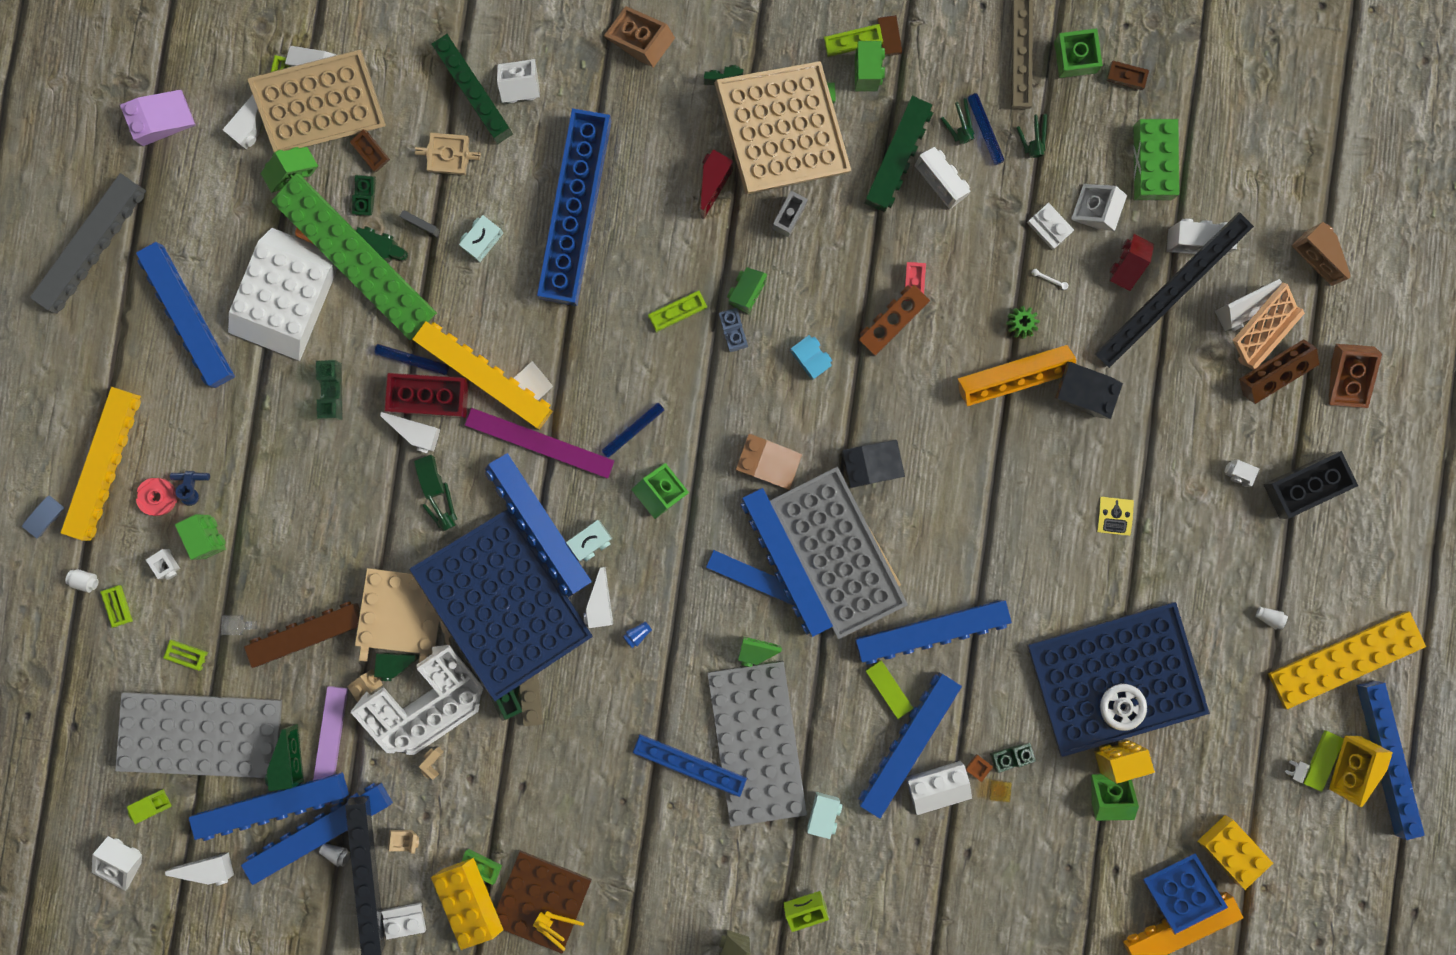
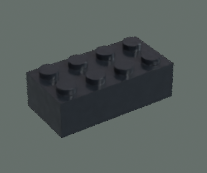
M1342 451L1331 452L1263 484L1279 519L1294 517L1358 487L1357 481Z

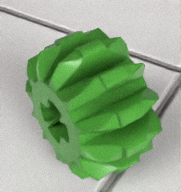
M1021 306L1019 310L1017 308L1013 309V314L1007 316L1011 321H1007L1006 325L1012 326L1008 331H1015L1014 337L1016 338L1021 335L1022 339H1025L1027 335L1029 337L1033 336V331L1038 330V327L1034 324L1040 323V320L1034 319L1038 314L1036 312L1031 314L1032 308L1030 307L1026 311L1024 306ZM1024 319L1023 322L1026 321L1027 324L1022 326L1023 323L1020 324L1019 321Z

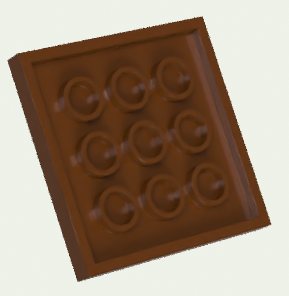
M520 850L496 909L503 930L563 954V951L545 935L537 931L533 924L540 912L546 914L547 911L558 916L576 920L592 879ZM551 918L550 920L553 923L550 928L565 940L562 942L556 937L554 938L565 947L574 924Z

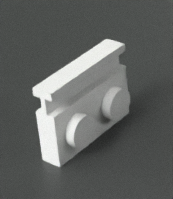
M1049 202L1027 222L1052 250L1074 231Z
M422 903L389 908L382 911L386 940L424 933L426 931L421 908Z

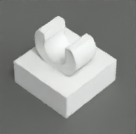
M1291 760L1289 763L1295 766V771L1290 772L1286 770L1285 772L1290 776H1294V780L1303 783L1310 765L1301 761L1298 764Z

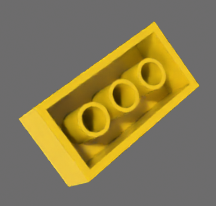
M474 857L443 868L431 877L460 950L492 940L503 931Z

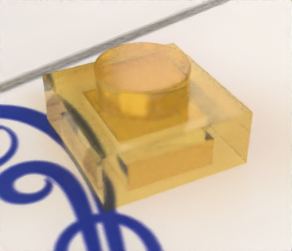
M991 779L989 799L1010 802L1012 783Z

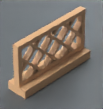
M1283 282L1233 339L1240 354L1238 358L1240 364L1253 370L1258 368L1305 314L1302 308L1297 307L1288 284Z

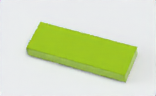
M880 24L824 37L827 57L856 51L858 41H881V45L883 44Z
M698 290L648 314L657 333L708 307Z
M882 660L865 670L897 719L914 709Z
M1324 730L1303 784L1318 791H1323L1344 738Z

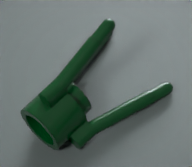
M967 98L963 99L967 125L959 102L955 103L962 127L957 129V134L946 119L941 117L942 122L952 134L955 142L959 141L960 145L975 139Z
M1047 114L1043 115L1041 140L1039 139L1038 115H1034L1035 140L1030 141L1029 146L1020 126H1017L1025 154H1029V158L1045 155Z
M446 482L444 483L450 515L448 512L442 515L431 495H427V498L438 517L434 515L426 504L422 505L438 528H441L442 532L456 525L455 520H457Z

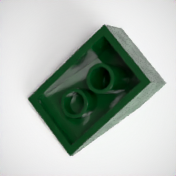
M293 724L281 730L267 769V774L265 775V784L268 786L269 791L294 788L304 782L298 724Z

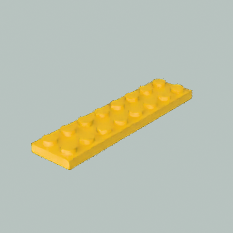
M1406 611L1272 671L1268 675L1283 708L1287 710L1421 650L1426 645L1411 612Z

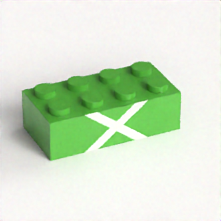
M1140 119L1133 126L1134 200H1173L1179 195L1178 119Z

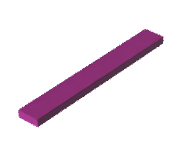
M471 408L465 423L467 427L608 479L615 460Z

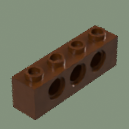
M1303 339L1241 377L1239 380L1243 396L1256 404L1320 365L1317 348Z

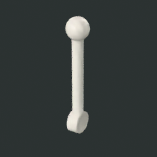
M1033 269L1031 272L1033 276L1046 279L1060 286L1062 290L1068 288L1067 282L1061 283L1040 273L1037 269Z

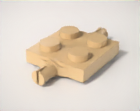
M430 133V141L427 148L415 147V155L426 156L427 171L433 173L466 175L469 159L479 161L481 159L480 152L469 151V137L463 135Z

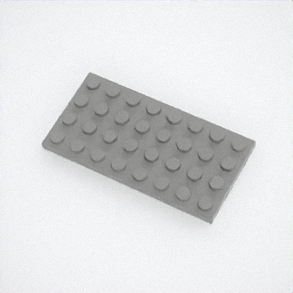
M838 466L770 500L833 625L838 639L908 605Z
M784 661L708 672L721 767L747 778L740 797L725 791L730 827L807 815Z
M123 692L121 693L115 771L265 778L280 736L282 700Z

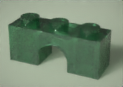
M336 360L316 361V380L319 381L321 387L320 399H317V419L323 421L343 420L342 363Z

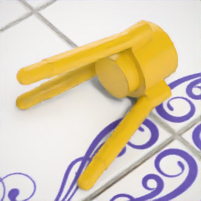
M549 911L546 914L540 912L533 927L537 928V931L545 935L562 951H565V947L554 937L562 942L565 939L550 928L553 923L550 919L584 926V923L552 914Z

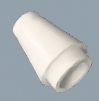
M1259 607L1256 613L1257 618L1275 630L1277 628L1282 630L1288 619L1284 612Z
M327 843L323 844L319 851V854L337 867L345 866L350 858V852L347 851V848Z

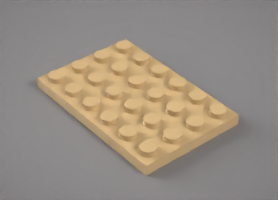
M361 49L247 78L274 152L278 150L286 151L294 147H307L354 135L363 129L369 131L386 126Z

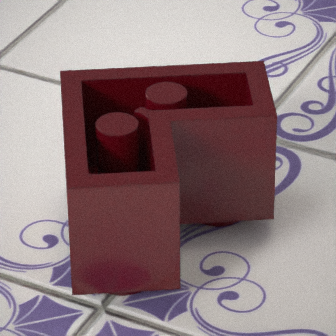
M1133 234L1130 240L1127 238L1121 248L1123 251L1119 257L1120 261L1118 263L1115 262L1110 269V281L1131 291L1151 262L1154 243L1136 234Z

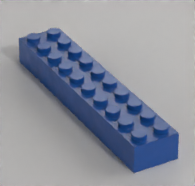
M572 108L537 293L540 300L578 306L612 123L611 117L608 114Z

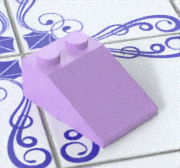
M182 90L139 97L120 105L133 140L142 146L196 125Z

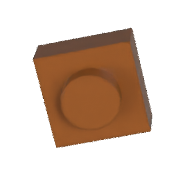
M976 754L965 769L982 782L993 766Z

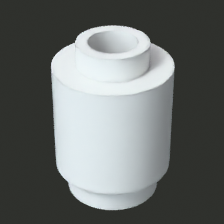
M79 569L70 570L65 580L66 584L71 588L88 593L95 590L99 582L96 574Z

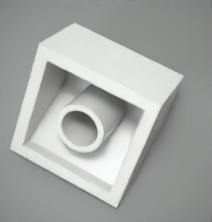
M535 59L498 64L497 83L502 103H515L518 100H534L540 97Z
M1083 184L1072 220L1096 229L1115 231L1127 195L1117 186Z
M108 836L93 853L92 873L126 891L141 865L142 854L136 848L127 847L121 840Z

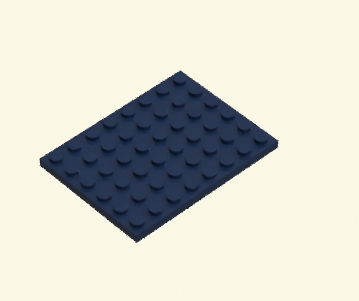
M508 509L409 569L494 702L593 637L568 597L561 592L557 580L550 575L546 563L540 560L535 546L529 543L525 531L518 526L516 517Z
M1176 602L1027 645L1061 757L1210 714ZM1129 684L1139 689L1144 695L1147 703V712L1142 723L1136 728L1126 731L1117 730L1109 726L1103 719L1100 711L1101 699L1104 693L1112 686ZM1125 692L1117 693L1118 698L1126 697ZM1136 697L1130 699L1133 707L1138 705ZM1109 701L1108 709L1113 710L1115 701ZM1124 703L1120 705L1121 710L1126 708ZM1132 712L1127 717L1132 721L1137 715ZM1115 714L1113 719L1120 722L1122 717Z

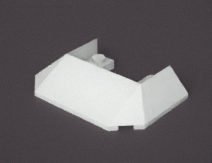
M450 645L432 647V655L416 665L417 670L433 689L402 709L383 687L372 695L366 691L351 710V714L386 753L405 752L406 755H415L478 712L483 685Z

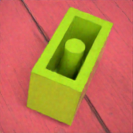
M163 789L127 806L128 816L134 824H137L172 807Z
M821 891L784 902L785 916L792 932L829 920L827 906Z

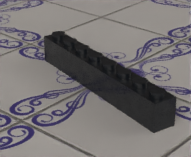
M351 797L347 801L345 809L361 955H382L385 939L370 797Z

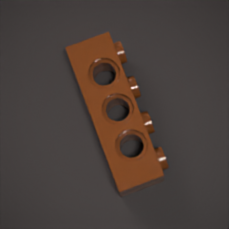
M907 285L900 293L902 297L898 301L892 300L887 306L889 310L884 315L882 313L877 315L873 320L875 324L871 328L867 326L859 334L861 336L859 340L875 356L930 302L915 285L912 287ZM904 300L911 301L912 309L909 311L903 310L901 303ZM896 314L899 318L898 323L890 324L887 320L888 316ZM878 327L885 330V335L882 338L874 336V330Z

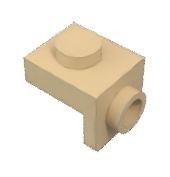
M374 670L361 675L347 686L357 702L366 691L370 694L383 685L378 677H374Z
M437 747L435 750L431 748L423 756L425 760L419 766L421 773L428 779L434 780L439 775L432 765L444 753L440 747Z
M389 830L388 851H408L410 854H415V849L419 846V837L413 830Z

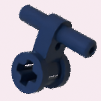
M195 471L170 473L169 476L170 480H183V483L176 488L175 493L182 503L187 506L195 505L199 500V494L194 490L195 480H210L209 473H195Z

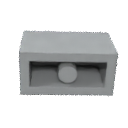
M790 191L773 223L772 229L789 238L807 205L808 199Z

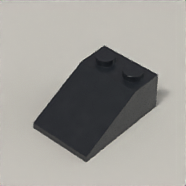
M1067 362L1055 398L1093 417L1111 419L1123 383L1108 375L1072 362Z
M897 440L841 451L849 489L905 477Z

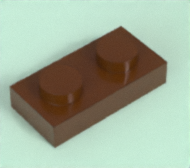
M1112 61L1106 81L1143 91L1149 70Z
M365 129L350 141L374 172H377L390 160Z

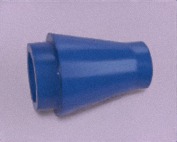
M645 621L626 631L623 638L631 648L638 647L652 629Z

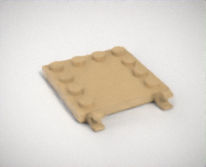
M367 568L355 646H361L359 661H367L370 647L420 653L418 663L428 657V654L432 655V647H435L439 624L436 611L412 574Z

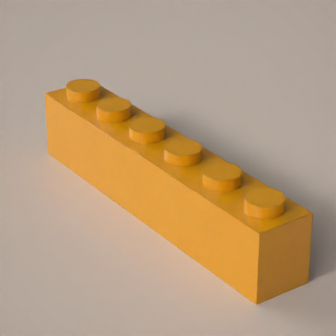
M1064 345L958 378L959 392L965 404L971 406L1061 378L1067 362L1076 364V357L1068 345Z
M1220 892L1228 907L1227 909L1175 935L1166 919H1163L1162 923L1156 926H1148L1139 934L1129 935L1127 940L1122 942L1129 955H1168L1243 919L1242 913L1232 895L1227 892Z

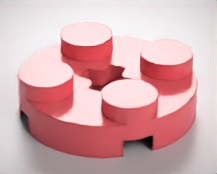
M162 478L147 479L137 489V506L143 513L148 515H165L174 508L175 503L178 501L175 493L176 489L168 480ZM154 493H160L159 501H153Z

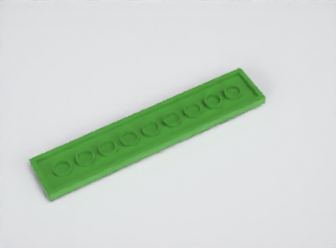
M295 174L271 201L409 340L415 337L425 321L429 323L437 314L300 174Z

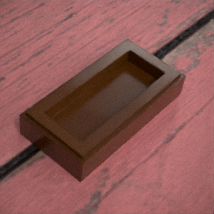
M897 15L878 18L877 23L880 24L883 39L881 48H885V56L902 54Z

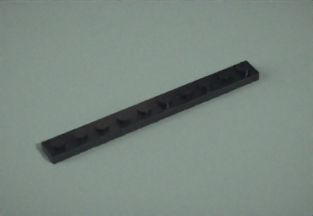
M1238 212L1095 355L1110 368L1254 226Z

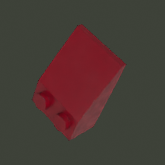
M714 149L711 154H706L702 162L704 165L700 210L701 218L703 219L707 216L733 172V160Z

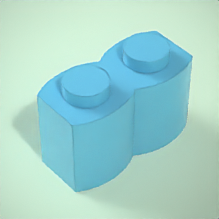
M808 335L793 346L790 351L807 375L814 380L832 366L830 363L832 359L827 352L823 353L819 347L821 345L815 337Z

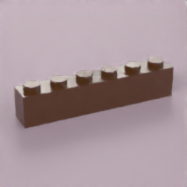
M351 601L339 605L340 609L333 611L332 608L321 612V617L315 618L314 615L303 619V624L297 625L296 622L285 626V631L279 632V630L267 633V638L261 639V637L249 640L250 644L244 646L251 667H259L358 628L360 616L358 603L351 604Z

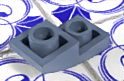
M737 308L720 312L719 317L729 351L733 352L747 348L748 344Z
M49 495L32 512L22 527L37 539L58 518L64 507Z

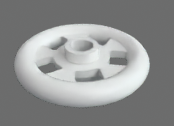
M1118 684L1112 686L1104 693L1100 703V711L1103 719L1109 726L1117 730L1126 731L1134 729L1142 723L1146 716L1147 703L1144 695L1136 687L1129 684ZM1125 692L1126 697L1118 698L1117 693ZM1136 697L1138 705L1133 707L1130 699ZM1110 700L1115 701L1113 705V710L1108 709V704ZM1124 703L1126 708L1121 710L1120 705ZM1134 712L1137 716L1130 721L1127 716ZM1115 714L1122 717L1120 722L1113 719Z

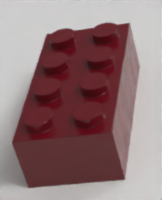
M387 373L385 412L391 414L466 418L469 380L458 377Z

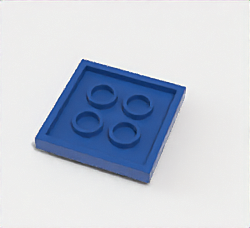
M1196 854L1143 879L1174 935L1228 908Z

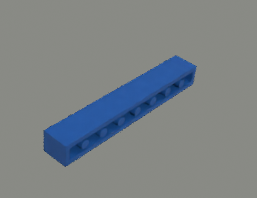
M154 242L136 252L139 258L137 260L138 264L148 274L146 276L151 286L155 287L157 291L155 293L156 297L166 307L164 311L168 318L173 320L175 324L173 327L176 333L183 338V346L187 352L191 353L194 366L201 371V379L204 384L217 388L235 378L233 371L165 247L158 242Z
M507 453L489 463L485 468L486 477L496 486L497 494L506 501L508 511L517 518V524L528 535L529 543L538 550L540 560L549 567L548 571L560 584L561 592L569 598L589 585L592 581L509 454Z
M761 488L741 499L743 503L740 506L745 514H749L751 518L749 524L753 531L757 530L760 536L757 538L762 549L766 548L768 555H766L767 560L771 566H775L777 570L775 575L779 583H784L786 589L783 591L788 600L792 599L795 605L792 609L797 618L801 617L804 623L801 625L804 633L814 637L833 627L764 489Z
M999 600L854 639L860 661L865 662L867 665L877 662V658L884 657L885 660L894 658L896 653L903 652V655L913 653L915 648L929 649L933 647L932 644L940 642V645L951 643L953 638L958 637L959 640L970 638L972 633L977 632V635L986 634L989 632L988 629L996 628V630L1005 629L1007 624L1012 623L1006 600Z
M940 672L932 677L930 681L931 687L928 692L926 690L923 692L919 699L921 703L918 708L914 707L909 715L910 721L901 727L899 731L900 737L897 741L894 740L889 747L890 753L887 757L884 756L879 763V771L877 774H872L868 782L870 783L867 790L864 789L858 797L860 807L881 819L962 688L960 684Z
M1370 681L1358 684L1356 687L1370 741L1393 752L1388 770L1381 779L1394 834L1404 840L1425 836L1386 683Z
M341 772L299 784L294 788L270 792L196 813L189 817L194 840L202 838L203 841L215 838L214 835L218 833L224 836L233 833V829L236 828L242 831L251 828V824L258 823V826L269 823L271 818L276 817V820L287 818L289 813L294 812L295 815L307 812V808L313 807V810L325 807V803L331 802L332 805L341 803L343 798L349 795L344 774Z
M373 783L364 788L365 793L360 796L356 793L349 797L369 796L371 816L393 803L382 783L377 786ZM338 803L330 808L332 812L325 815L324 812L313 818L315 822L310 825L306 822L296 828L298 832L294 834L288 832L280 837L281 841L274 844V842H271L264 846V851L260 854L254 852L247 856V861L241 866L252 885L258 883L347 831L346 804Z

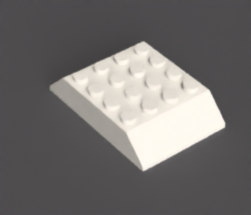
M271 228L258 241L229 311L228 333L300 361L338 268L314 244Z

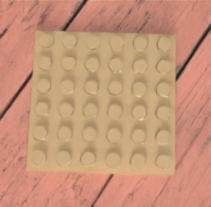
M821 61L718 79L714 82L745 194L851 172Z

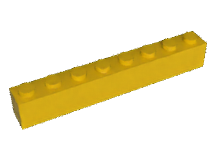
M425 321L412 340L537 429H541L553 412L549 409L551 406L543 399L540 401L535 399V393L528 388L523 390L518 387L520 383L512 377L509 379L504 377V371L497 366L492 368L487 365L489 361L480 354L478 357L473 355V349L466 344L461 346L456 343L458 339L449 332L447 335L442 333V327L435 322L430 324Z
M111 387L61 534L82 541H91L95 536L97 522L103 514L104 502L109 497L108 490L110 484L115 479V470L121 462L123 447L128 442V432L134 425V415L141 404L140 395Z

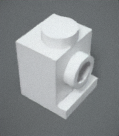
M1232 460L1226 465L1224 472L1226 473L1225 475L1231 477L1232 481L1240 483L1244 487H1251L1259 468L1240 460Z
M162 549L146 559L157 579L166 578V580L175 577L177 575L176 571L180 569L170 549Z

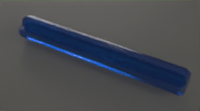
M971 94L968 97L969 104L994 165H999L1005 159L978 94Z
M377 344L374 353L443 375L448 373L449 366L447 364Z
M656 403L604 447L602 453L607 458L613 455L664 411L662 405Z

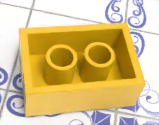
M1129 739L1118 741V745L1100 746V750L1094 751L1100 773L1116 784L1155 773L1149 750L1135 742L1129 741Z
M1226 815L1197 841L1229 877L1244 890L1273 864L1243 829Z

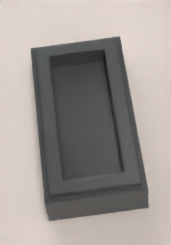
M402 210L400 217L404 221L436 238L438 237L440 230L436 226Z

